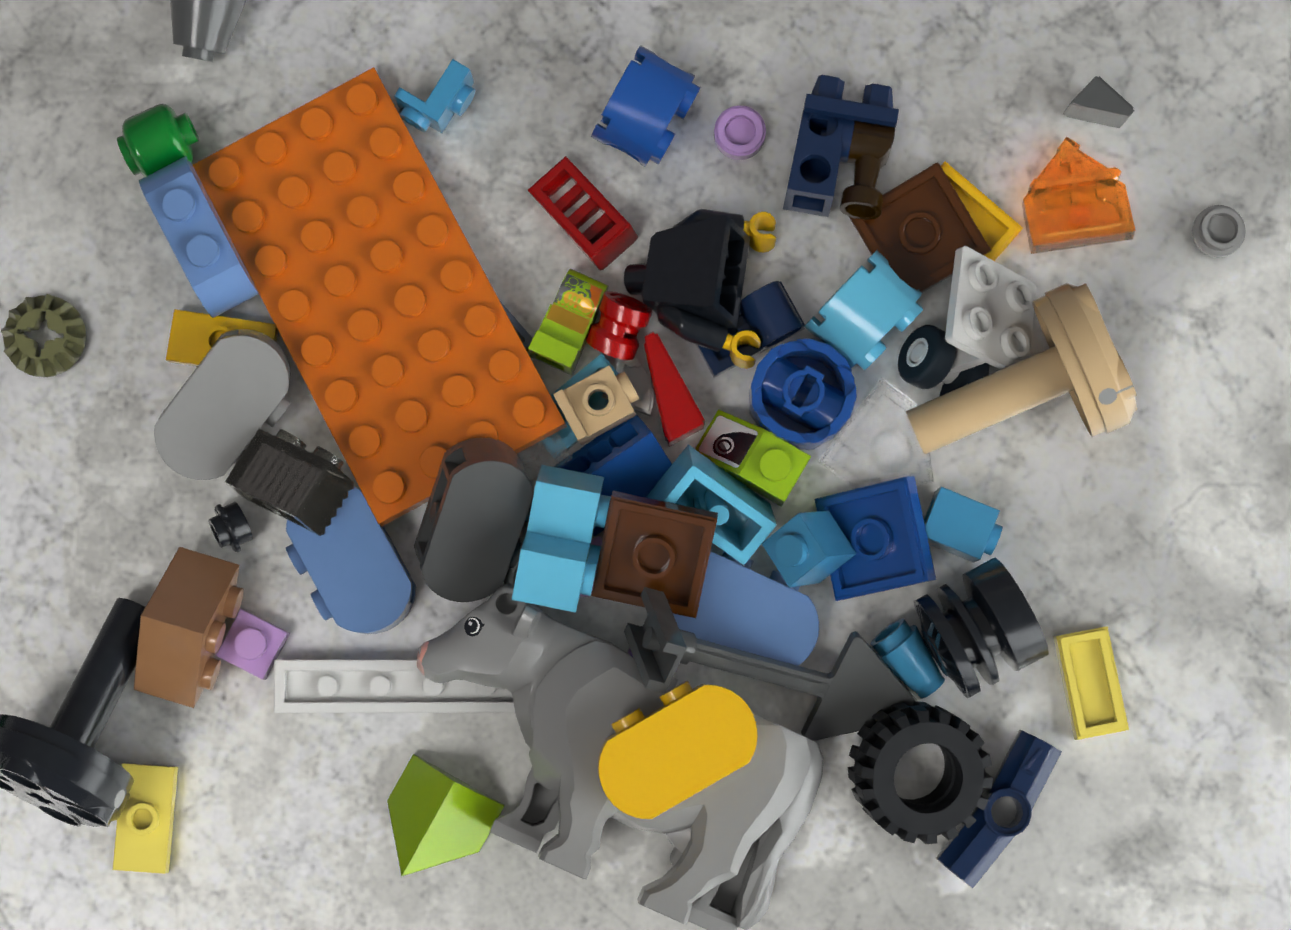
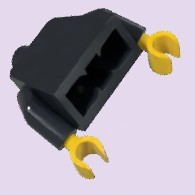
M707 209L696 210L672 228L656 232L651 237L647 263L630 264L625 268L624 285L626 291L630 295H641L643 303L657 314L659 323L682 339L715 352H720L722 348L730 351L731 360L736 366L744 369L751 368L755 365L756 360L751 356L741 354L737 347L742 344H749L752 347L760 348V338L756 333L748 330L741 331L733 336L728 334V328H737L749 246L753 250L762 253L769 252L775 247L776 237L774 235L758 232L760 230L774 231L775 218L768 212H758L753 215L750 221H745L743 215Z

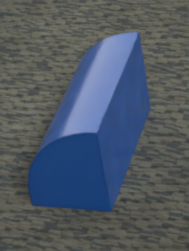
M636 414L635 417L596 437L554 467L604 477L601 495L611 497L612 492L617 491L646 497L672 463L651 430ZM595 526L594 537L605 530V528Z

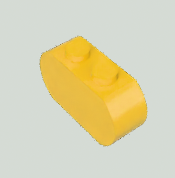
M687 680L659 696L664 706L644 716L641 709L638 708L613 722L611 726L615 734L605 739L599 752L597 765L599 780L607 798L616 808L627 815L640 819H653L747 765L754 755L758 734L754 715L740 696L729 689L711 684H700L692 689Z

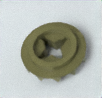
M49 294L25 297L24 302L16 308L9 310V317L5 327L1 330L5 347L4 353L16 368L36 377H52L70 369L80 358L86 342L85 324L76 308L69 302ZM45 319L47 320L48 329L64 337L63 339L47 340L44 344V349H41L40 353L38 342L24 335V332L39 330L41 322H44Z

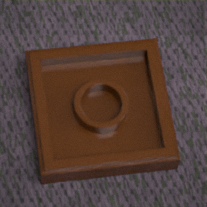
M938 162L883 194L880 217L871 220L849 217L870 254L872 255L877 250L888 260L890 267L900 279L922 293L953 275L956 249L967 246L982 255L991 252L989 245Z
M613 491L591 596L645 607L640 595L644 587L664 592L673 614L696 618L718 513Z

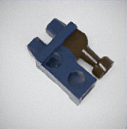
M818 76L812 93L806 94L783 210L829 217L835 193L839 163L855 165L854 185L846 187L842 192L840 211L849 217L862 220L880 217L883 195L875 187L880 168L886 165L889 158L899 109L893 108V94L890 86L873 83L865 85L862 103L842 100L845 81L833 76Z

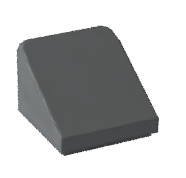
M1095 76L1069 104L1063 115L1073 119L1120 128L1135 110H1133L1134 107L1100 76Z

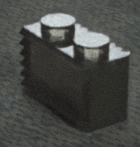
M259 428L226 478L225 483L247 501L318 536L324 535L325 527L331 525V518L337 516V509L342 507L343 500L348 498V491L354 489V482L340 470L344 462L319 446L315 448L313 453L305 450L307 445L285 430L280 429L275 436Z

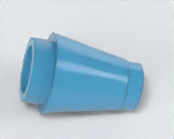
M904 618L899 619L883 629L872 640L871 646L875 649L877 655L898 679L912 691L916 692L920 699L931 695L944 683L945 678L940 673L916 625L909 626Z

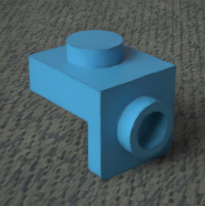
M452 59L426 102L402 88L397 90L394 98L398 107L402 110L400 116L404 121L420 131L426 132L430 126L442 134L454 114L462 116L474 98L476 90L472 88L474 80L471 70Z

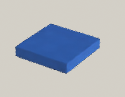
M906 476L814 499L817 511H829L857 553L830 575L836 601L936 580L915 476Z

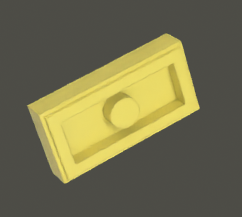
M122 763V767L133 777L134 783L129 791L130 797L117 820L113 870L169 873L178 767Z

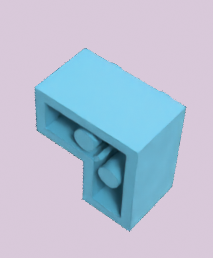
M689 444L646 496V498L717 512L718 518L712 543L743 565H745L777 526L771 504Z
M541 465L535 484L527 532L520 552L512 600L576 613L580 594L591 596L601 546L591 544L594 527L605 528L611 499L610 496L601 495L604 477Z

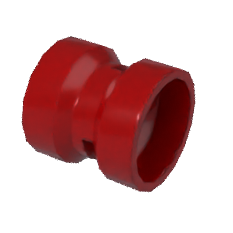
M606 291L599 305L601 312L600 321L591 325L586 342L594 349L606 355L631 361L635 358L639 348L637 334H639L640 329L647 327L653 310L645 303L618 292Z

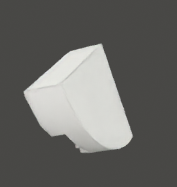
M616 358L613 367L619 374L625 371L639 397L638 400L631 403L634 411L651 416L654 405L653 387H651L652 383H650L651 380L647 372H645L646 370L642 368L643 366L636 358L631 361ZM603 393L602 398L609 400L608 395Z

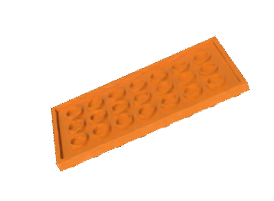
M374 67L193 164L379 525L383 527L429 501L444 453L454 445L472 438H492L509 445L518 454L567 427Z

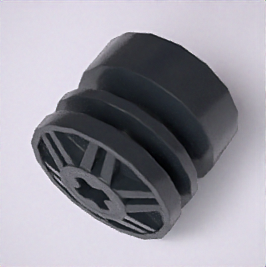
M996 557L962 575L968 599L962 601L947 584L937 588L938 597L944 612L940 610L928 594L914 601L915 610L920 619L921 632L933 658L942 672L956 684L966 698L981 691L979 681L973 669L974 667L989 685L1000 681L994 656L1000 654L1014 671H1019L1049 655L1046 639L1034 612L1011 574Z

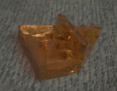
M1066 137L1041 174L1031 182L1028 193L1022 202L1031 254L1132 240L1136 230L1126 186L1119 181L1122 171L1116 167L1107 168L1080 151L1078 143Z

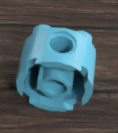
M877 250L867 259L874 268L869 272L861 265L820 308L818 313L824 320L820 322L813 316L804 326L812 335L831 345L844 356L850 368L858 364L864 371L886 349V345L881 339L892 327L895 326L901 332L904 331L923 311V308L916 302L922 295V292L912 288L900 279L890 267L888 260Z

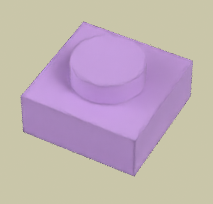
M240 609L216 656L262 680H266L274 665V660L279 656L290 633L244 609Z

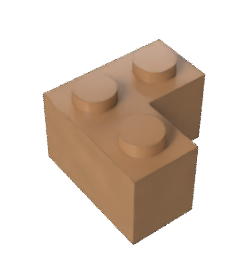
M183 547L178 548L141 614L134 690L194 708L203 690L211 691L213 689L221 667V660L215 659L214 655L218 652L226 630V623L224 622L227 617L233 619L236 617L243 599L244 589L237 587L239 564Z

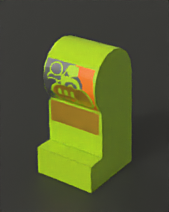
M569 269L553 304H550L539 330H536L528 347L530 357L572 376L586 345V338L591 325L595 324L600 312L599 305L604 292L608 291L609 286L573 269Z

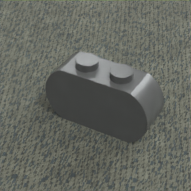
M472 438L454 445L444 453L414 544L426 584L434 593L444 599L454 602H473L486 598L503 585L508 568L513 569L518 562L521 549L519 536L524 522H529L534 491L520 457L504 442L492 438Z

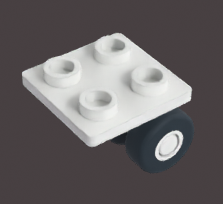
M967 246L956 249L946 332L933 325H924L908 336L898 357V371L901 378L920 389H930L942 382L943 386L940 391V396L988 376L989 364L1001 370L1029 358L1034 320L1032 301L1036 300V284Z

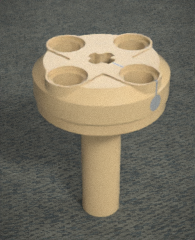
M1065 283L1045 292V296L1032 301L1034 311L1050 349L906 411L924 455L1068 392L1091 437L1103 432L1107 434L1130 424L1134 412L1137 411L1136 391L1086 283L1078 287Z

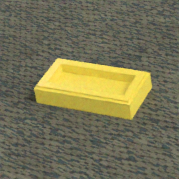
M1108 626L1053 636L1074 740L1129 730Z

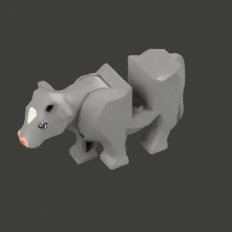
M503 584L487 601L468 613L451 629L421 645L417 655V668L431 681L445 683L453 680H466L484 686L507 689L512 693L515 714L525 743L531 749L529 757L532 768L527 776L521 803L511 813L496 818L490 833L537 853L544 834L554 830L559 821L558 834L542 846L538 857L546 863L587 880L591 869V855L600 848L601 833L605 822L610 817L634 829L663 833L667 835L669 842L674 846L670 855L673 867L662 878L642 887L637 898L639 904L686 925L688 921L706 930H737L738 927L748 930L761 920L769 908L778 860L792 843L810 813L822 779L823 756L817 742L753 713L757 725V745L754 755L747 765L653 819L635 818L620 811L607 798L599 780L597 767L599 752L605 739L615 734L611 726L613 722L638 708L646 716L664 706L659 698L664 693L645 688L633 657L609 641L586 634L554 620L544 613L538 605L512 600L514 584ZM672 678L667 691L676 686L678 679Z

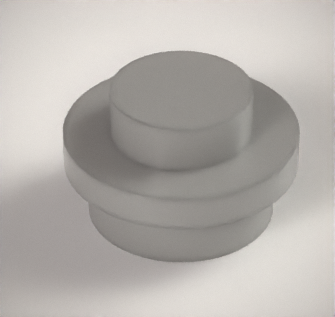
M1214 205L1203 210L1196 217L1192 227V236L1196 246L1203 253L1212 257H1225L1234 253L1242 245L1246 233L1242 217L1234 209L1224 205Z

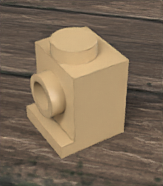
M610 365L553 394L581 445L635 417L636 413L631 403L639 399L625 371L615 376ZM598 391L606 393L609 397L607 406L602 410H594L589 406L590 396Z

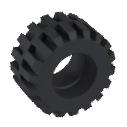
M914 701L913 706H908L903 702L893 704V712L889 714L880 710L872 716L876 723L870 729L863 725L857 734L863 740L860 746L852 745L849 756L855 760V764L848 767V778L855 784V787L851 790L855 799L863 806L862 809L891 835L896 834L903 841L914 844L916 838L925 844H936L937 835L941 834L950 840L959 835L956 826L960 823L970 828L976 822V819L970 815L974 808L978 807L984 810L988 799L981 795L983 788L992 789L993 777L985 772V768L992 766L990 754L981 748L985 743L980 735L971 730L970 725L959 717L937 705L933 707L926 702ZM921 744L938 745L943 753L945 763L944 773L938 786L928 795L918 799H903L899 797L894 785V774L899 760L907 751Z

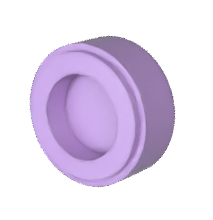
M733 106L726 109L718 117L714 129V140L717 148L726 157L734 160H745L756 155L762 148L766 135L763 118L757 111L747 106Z

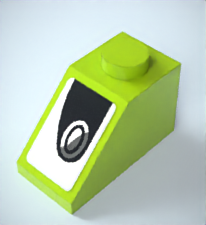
M719 409L695 448L748 488L780 507L786 501L811 458L807 453L783 439L777 438L771 432Z

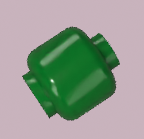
M158 104L127 118L122 126L123 135L117 137L119 149L131 172L135 176L142 173L145 177L185 156L192 163L194 152L191 145L199 141L195 127L187 113L177 116L174 110L166 104Z

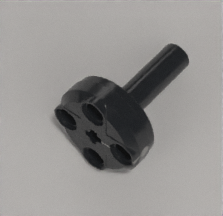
M125 598L116 599L50 727L25 718L0 714L1 789L38 807L51 817L73 826L80 827L82 824L92 827H109L111 822L119 819L130 797L129 791L134 783V779L118 763L95 750L94 746L136 667L140 620L145 606Z

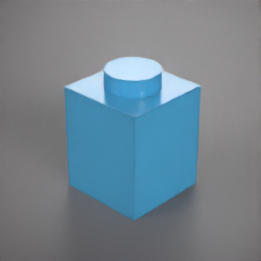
M940 487L934 492L924 517L929 545L973 563L981 560L983 553L992 555L1003 529V526L995 524L1000 510Z
M829 511L798 513L762 543V546L788 587L819 584L857 554Z

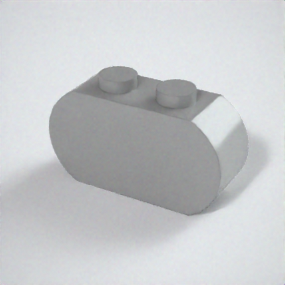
M236 329L221 334L155 424L154 437L157 450L164 462L173 471L190 479L211 480L224 476L233 463L240 468L246 464L260 444L253 439L264 422L273 427L291 403L284 397L289 389L291 374L288 359L282 348L272 338L255 330Z

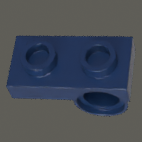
M774 281L757 289L741 300L737 328H728V334L735 336L744 330L756 333L761 341L760 348L752 347L749 344H742L737 347L741 354L754 357L804 330L805 324L782 282ZM696 345L713 378L736 367L731 360L730 351L722 348L720 352H715Z

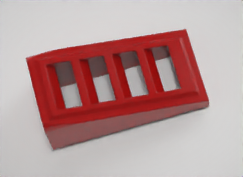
M566 156L528 189L532 197L600 271L611 264L638 238L631 224ZM572 179L576 184L553 203L550 197ZM586 194L589 199L567 218L564 213ZM600 210L603 215L581 233L579 228Z
M652 332L644 336V349L665 441L668 442L670 447L702 430L705 425V419L659 335Z

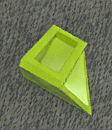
M413 754L387 800L401 877L480 852L490 834L495 819L500 816L505 805Z

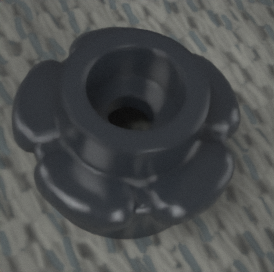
M237 502L224 507L221 504L216 505L214 509L216 516L208 519L217 543L221 548L230 545L235 552L241 551L240 545L253 540L251 529L243 511Z

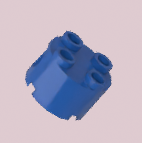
M640 45L634 60L630 61L601 114L603 118L600 122L607 125V128L597 123L591 137L604 145H610L625 152L644 167H646L649 160L659 165L675 136V133L668 130L667 127L674 115L681 119L685 118L701 88L692 83L695 75L669 64L654 52Z
M811 338L789 341L772 348L757 365L749 389V411L756 425L798 449L812 450L832 440L850 418L857 398L856 384L846 358L831 345Z

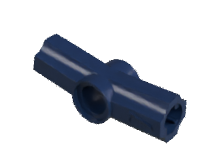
M1019 730L993 779L992 789L989 788L982 795L988 799L985 809L975 808L971 815L976 819V822L970 828L963 824L957 831L959 835L950 839L936 859L973 889L1011 840L1023 832L1029 825L1032 816L1031 811L1062 751L1023 730ZM1008 796L1014 801L1017 813L1010 824L998 826L991 815L992 805L997 799Z

